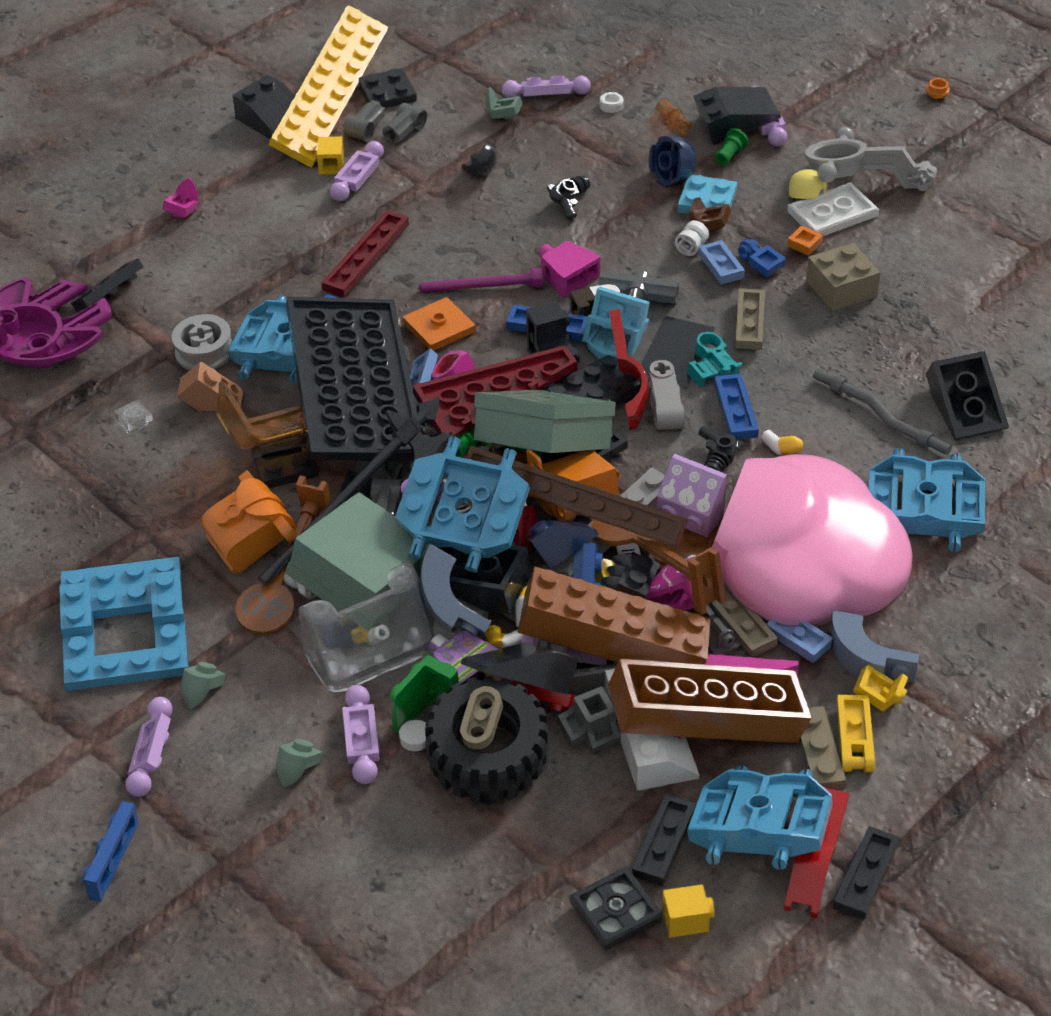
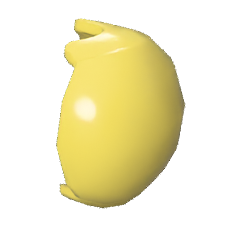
M803 169L795 173L789 182V196L796 199L818 198L820 190L822 189L823 193H826L827 183L822 182L817 175V171L811 169Z

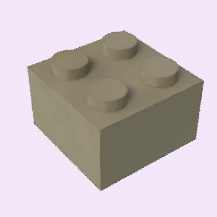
M853 242L809 256L806 282L829 309L835 311L878 297L881 272Z

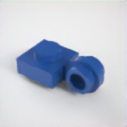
M745 239L738 247V253L744 260L749 259V265L765 277H769L785 266L786 258L769 245L760 249L755 240Z

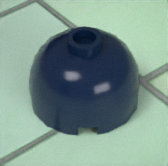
M661 136L657 138L658 142L652 144L648 157L650 171L655 172L656 177L659 178L655 179L656 182L663 186L683 183L695 170L696 154L693 146L679 136Z

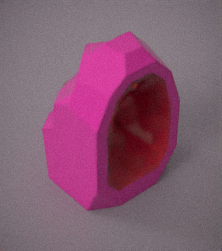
M461 350L450 351L441 357L432 372L433 379L473 370L475 363L467 352Z

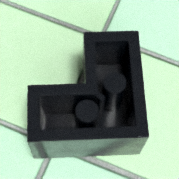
M557 301L526 309L527 351L529 354H534L566 345L577 363H579V352L576 347H572L567 334V326L570 324L569 316L565 310L561 309Z

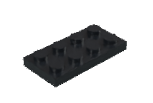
M607 355L541 389V391L616 402L617 405L639 393L641 384L637 378L629 373L620 372L618 360Z

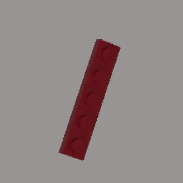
M386 210L321 282L322 291L345 298L409 226V217Z

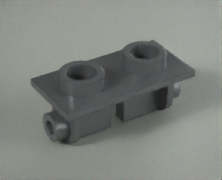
M710 604L706 606L707 613L703 615L693 608L692 613L711 619L708 649L713 655H724L742 647L734 632L724 624L710 607Z

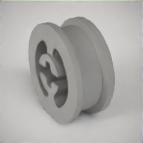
M209 314L195 315L181 321L174 328L172 343L175 347V357L183 368L191 370L201 361L210 368L217 369L230 360L228 350L232 344L231 330L229 324L221 317Z

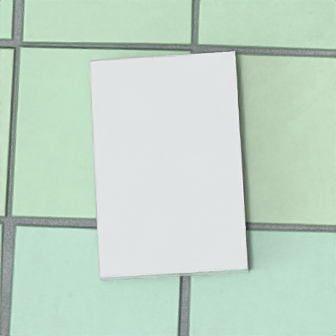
M850 182L830 189L826 193H819L818 198L802 199L788 205L787 212L800 225L825 236L875 218L879 214V209Z

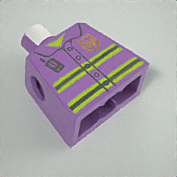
M467 631L460 632L450 640L438 634L431 640L429 645L430 649L434 651L432 657L443 663H449L458 670L460 685L466 684V679L475 677L476 680H484L485 676L484 672L462 665L463 657L498 649Z

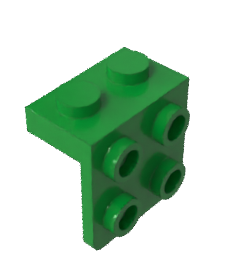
M428 654L419 664L416 663L411 668L409 675L400 684H396L390 692L389 700L393 732L399 735L400 728L404 723L415 720L428 705H436V699L443 692L448 694L449 687L459 683L458 670L451 664L443 663Z

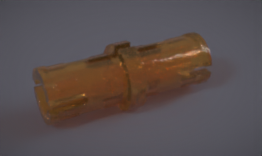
M660 99L664 106L657 102L656 110L680 134H687L688 132L683 127L685 126L690 131L692 123L683 116L681 109L674 107L668 99Z

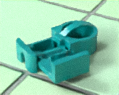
M703 332L698 335L694 351L702 361L698 363L696 361L689 362L687 369L688 375L700 388L704 387L705 380L719 376V373L720 376L739 374L742 362L736 363L727 354V345L720 336L712 332ZM704 344L713 345L715 348H707Z

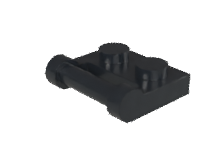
M305 434L297 436L295 440L260 448V446L251 447L252 458L260 480L268 488L297 482L299 476H304L306 479L319 476L315 460H310ZM300 450L298 453L264 461L265 458Z

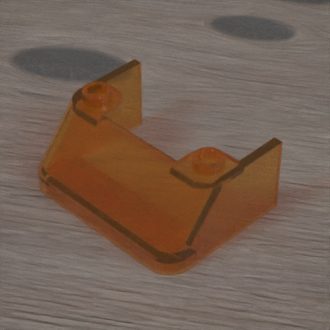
M225 381L219 382L217 416L236 446L243 449H252L306 434L301 405L247 419Z

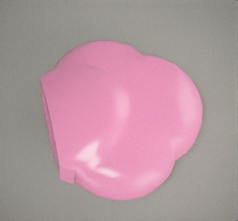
M798 454L776 458H749L745 460L712 548L720 553L723 582L736 599L746 608L757 613L762 619L768 622L774 620L778 624L787 626H799V622H809L815 627L822 626L832 621L833 610L866 616L885 608L904 590L911 574L913 559L911 544L904 526L892 510L872 496L865 483L857 475L829 459Z

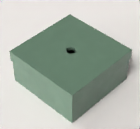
M541 390L476 392L474 440L547 453L610 449L612 417L615 416L616 402Z
M358 492L295 538L286 574L368 630L421 587L420 571L429 545H424L420 559L408 556L413 538L400 526L394 515Z

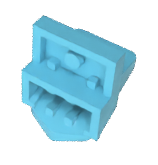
M604 287L597 288L592 313L587 316L582 339L583 342L587 343L588 350L597 359L607 355L617 359L609 310L620 309L628 356L632 357L641 342L642 335L648 327L649 319L646 317L650 302Z

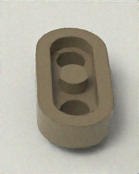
M483 686L477 688L470 695L460 727L462 740L469 748H485L494 738L503 704L500 693L493 687ZM486 704L492 705L489 709H482ZM477 732L483 733L480 737H473Z

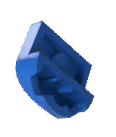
M584 543L583 551L574 552L573 578L582 579L601 586V583H597V571L602 572L603 553H598L596 544Z

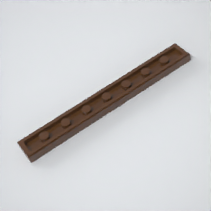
M470 446L466 459L499 465L503 456ZM514 460L512 465L513 471L529 484L530 490L527 497L676 548L679 547L688 522L686 518Z

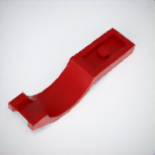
M620 309L609 310L619 371L629 373L637 378L641 384L639 393L633 400L625 404L629 430L637 429L649 402L648 379L643 366L635 358L628 356Z
M829 788L825 789L832 794L833 806L821 849L796 856L784 904V910L791 911L793 902L811 906L810 917L813 918L818 916L832 854L835 853L849 800V793Z

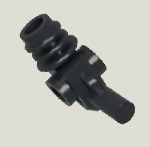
M583 175L567 178L557 184L548 185L547 190L550 193V199L561 204L568 220L577 217L573 207L577 204L576 199L590 188V181Z
M702 426L698 431V435L707 440L706 448L709 449L704 466L723 473L733 462L737 452L743 448L744 443L733 434L720 436L706 426Z

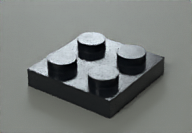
M403 68L358 77V86L367 103L375 100L383 108L401 105L402 103L417 101V93Z

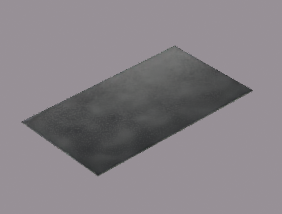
M665 316L641 363L647 378L651 380L650 365L654 361L666 360L674 366L679 387L687 388L692 379L687 373L689 362L696 361L698 363L701 360L694 351L697 337L703 332L713 333L716 327Z

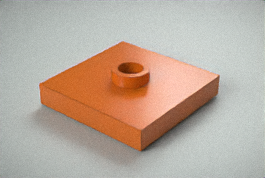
M448 297L402 316L403 324L428 350L432 349L435 351L476 332V325Z

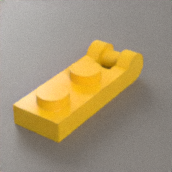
M837 695V718L843 772H852V769H863L864 773H874L875 754L869 695ZM852 752H863V757H853Z

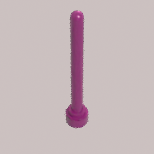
M542 267L531 268L525 274L422 282L419 284L418 289L424 293L527 284L528 286H533V288H543Z

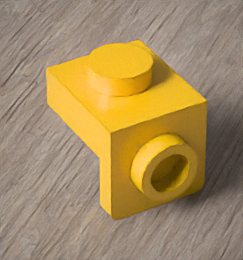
M867 664L861 670L853 692L857 695H869L870 704L884 712L891 705H898L903 700L907 692L904 686L908 677L902 673L893 681Z

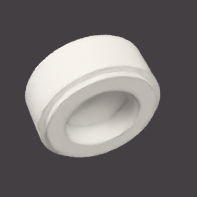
M616 92L603 94L600 97V109L607 113L621 111L623 109L622 95Z
M410 720L404 723L399 731L401 745L409 751L425 749V722Z

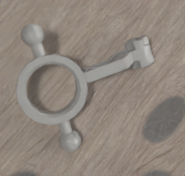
M849 127L838 129L835 133V139L817 142L805 150V157L810 162V169L816 170L819 179L826 183L833 181L835 178L854 175L863 169H891L904 189L918 188L919 191H926L928 187L933 185L937 175V168L933 167L930 161H922L920 164H915L904 146L866 147V144L862 141L854 140V133Z

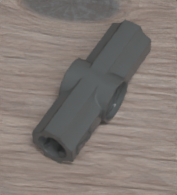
M601 271L599 276V286L606 284L615 285L620 289V293L645 301L676 304L678 300V281L655 279L645 271H635L631 275Z

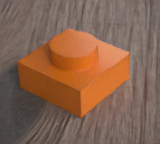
M801 225L788 238L787 247L809 256L822 244L823 234Z

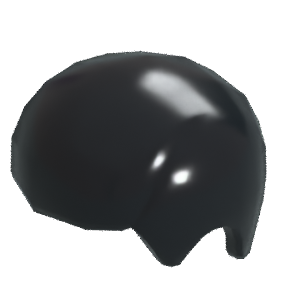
M490 142L485 143L480 153L470 155L471 160L467 164L463 163L461 169L475 178H482L490 174L498 159L497 148Z

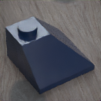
M541 520L529 529L530 534L525 539L537 560L549 569H553L599 533L596 529L581 522L557 520L545 522Z

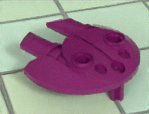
M27 277L4 285L0 288V359L20 366L42 369L51 366L53 363L64 361L83 353L96 344L103 336L102 330L98 327L112 319L108 302L105 298H102L73 317L67 316L62 320L55 310L88 290L87 285L63 279L39 294H33L32 281Z

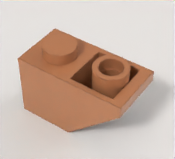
M200 361L180 378L177 397L198 411H238L241 408L243 389Z

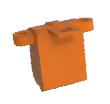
M526 450L529 466L534 467V461L536 464L535 468L615 495L619 494L617 479L620 478L621 473L593 450H584L542 464L541 458L532 450ZM536 500L538 505L547 514L554 516L559 521L571 522L576 518V515H579Z
M248 470L238 476L241 482L236 491L209 508L201 518V526L206 531V538L233 574L243 572L283 539H286L290 544L298 537V534L295 532L297 523L286 510L287 507L271 492L266 484L255 479Z

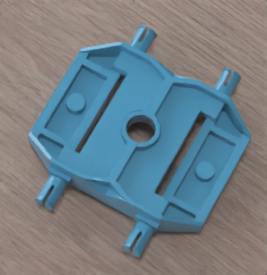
M279 295L277 300H266L247 313L228 350L230 360L242 366L238 372L240 379L244 380L245 378V380H248L254 369L291 372L288 377L289 382L298 384L286 310L287 298L284 295L282 297Z
M451 436L448 438V443L443 453L415 459L395 519L413 538V543L408 553V556L415 559L416 557V559H420L424 545L432 544L435 547H452L469 554L465 569L470 572H477L481 557L488 559L511 548L530 487L512 469L515 456L517 455L516 451L506 448L499 465L456 457L461 440ZM446 475L448 478L431 527L426 526L443 476ZM469 502L472 504V508L468 513L461 514L457 512V508L462 503Z
M899 448L893 450V455L870 468L868 480L870 493L875 499L892 510L907 533L949 537L948 549L953 551L955 543V552L961 549V538L984 532L985 478L966 461H962L961 454H958L957 460L956 453L950 456V459L926 461L915 456H906L903 449H900V455H898ZM898 474L903 475L901 510H897ZM953 479H955V508H954V515H952V481H953ZM922 490H930L933 493L926 494L923 493Z
M739 765L736 770L728 769L703 786L688 827L689 841L708 849L705 859L711 865L713 860L714 865L720 862L721 854L724 851L775 855L772 860L773 867L779 870V866H781V870L786 868L789 856L793 857L821 849L833 806L832 794L813 778V773L808 769L806 774L805 769H803L799 774L780 773L767 776L755 771H749L744 765L741 770V765ZM797 797L788 830L784 829L792 798Z

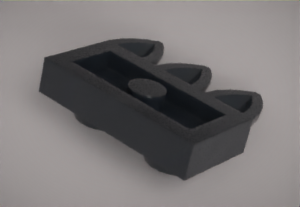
M632 552L631 555L612 556L611 560L616 565L607 567L606 570L611 576L602 578L603 584L616 591L645 599L660 563L653 561L648 556Z

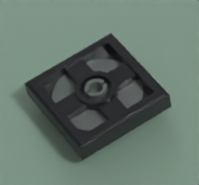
M627 866L570 895L571 905L605 951L663 921V913Z

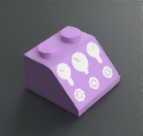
M674 454L657 494L656 509L686 518L688 520L686 529L708 538L724 516L727 474Z

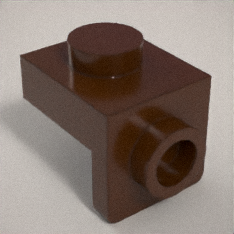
M698 197L692 203L689 210V218L691 221L703 223L708 230H719L726 226L732 210L729 204L706 208L702 199Z

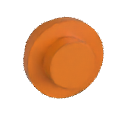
M933 78L926 86V93L934 99H942L949 95L950 87L945 79Z

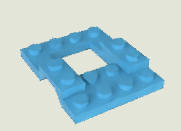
M179 557L61 572V585H59L60 622L63 637L64 685L66 691L183 676L184 669L189 667ZM152 612L156 648L96 656L94 619Z

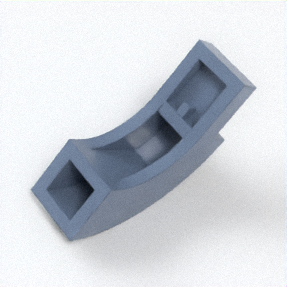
M430 544L425 553L420 571L421 591L429 611L441 625L450 631L455 622L458 621L462 623L460 626L462 630L474 636L477 633L483 636L491 621L462 605L452 593L449 579L456 558Z
M833 610L830 637L833 638L831 648L838 662L849 673L858 678L861 670L869 664L890 679L895 680L903 673L908 677L906 682L915 683L920 654L885 648L874 643L863 630V615Z

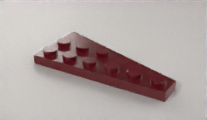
M565 345L413 385V395L418 403L440 398L436 419L430 420L438 435L445 432L458 437L475 427L476 407H474L476 392L541 390L577 370V361Z

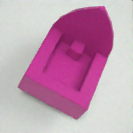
M191 178L181 182L176 192L164 200L163 210L171 212L173 216L185 218L197 210L198 192Z

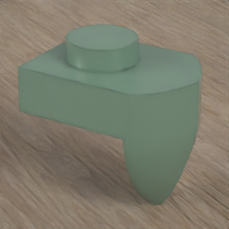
M490 87L487 88L486 108L491 119H511L517 116L523 105L520 96L498 99L494 90Z
M199 662L198 665L185 668L181 681V690L187 707L192 709L198 706L206 698L210 689L223 686L226 673L216 670L215 665L206 662Z
M295 739L293 742L281 745L277 755L276 768L282 786L286 788L294 784L302 776L306 768L320 764L323 752L313 748L311 742L303 739Z

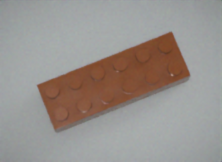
M534 567L524 594L517 633L618 662L619 659L705 665L708 658L711 619L696 613L676 609L669 605L649 601L639 596L619 592L609 587L592 584L582 579L562 575L552 570Z
M619 659L608 683L621 733L798 743L811 720V715L796 673L790 670Z

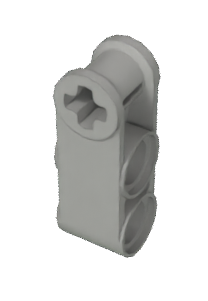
M666 360L654 361L650 365L651 381L649 382V391L656 431L684 429V407L681 404L680 388L677 384L674 366Z

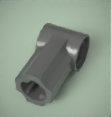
M371 100L356 116L349 115L346 118L343 126L344 135L369 142L374 134L375 126L385 116V108L378 101Z
M402 103L397 109L396 117L382 128L383 136L389 143L395 145L413 129L417 131L422 130L427 121V111L407 103Z
M373 478L371 500L395 516L397 505L399 506L402 499L401 485L403 481Z

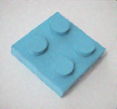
M691 175L687 178L681 194L678 212L689 214L694 199L698 197L702 199L706 208L729 204L731 208L737 191V182L701 175Z

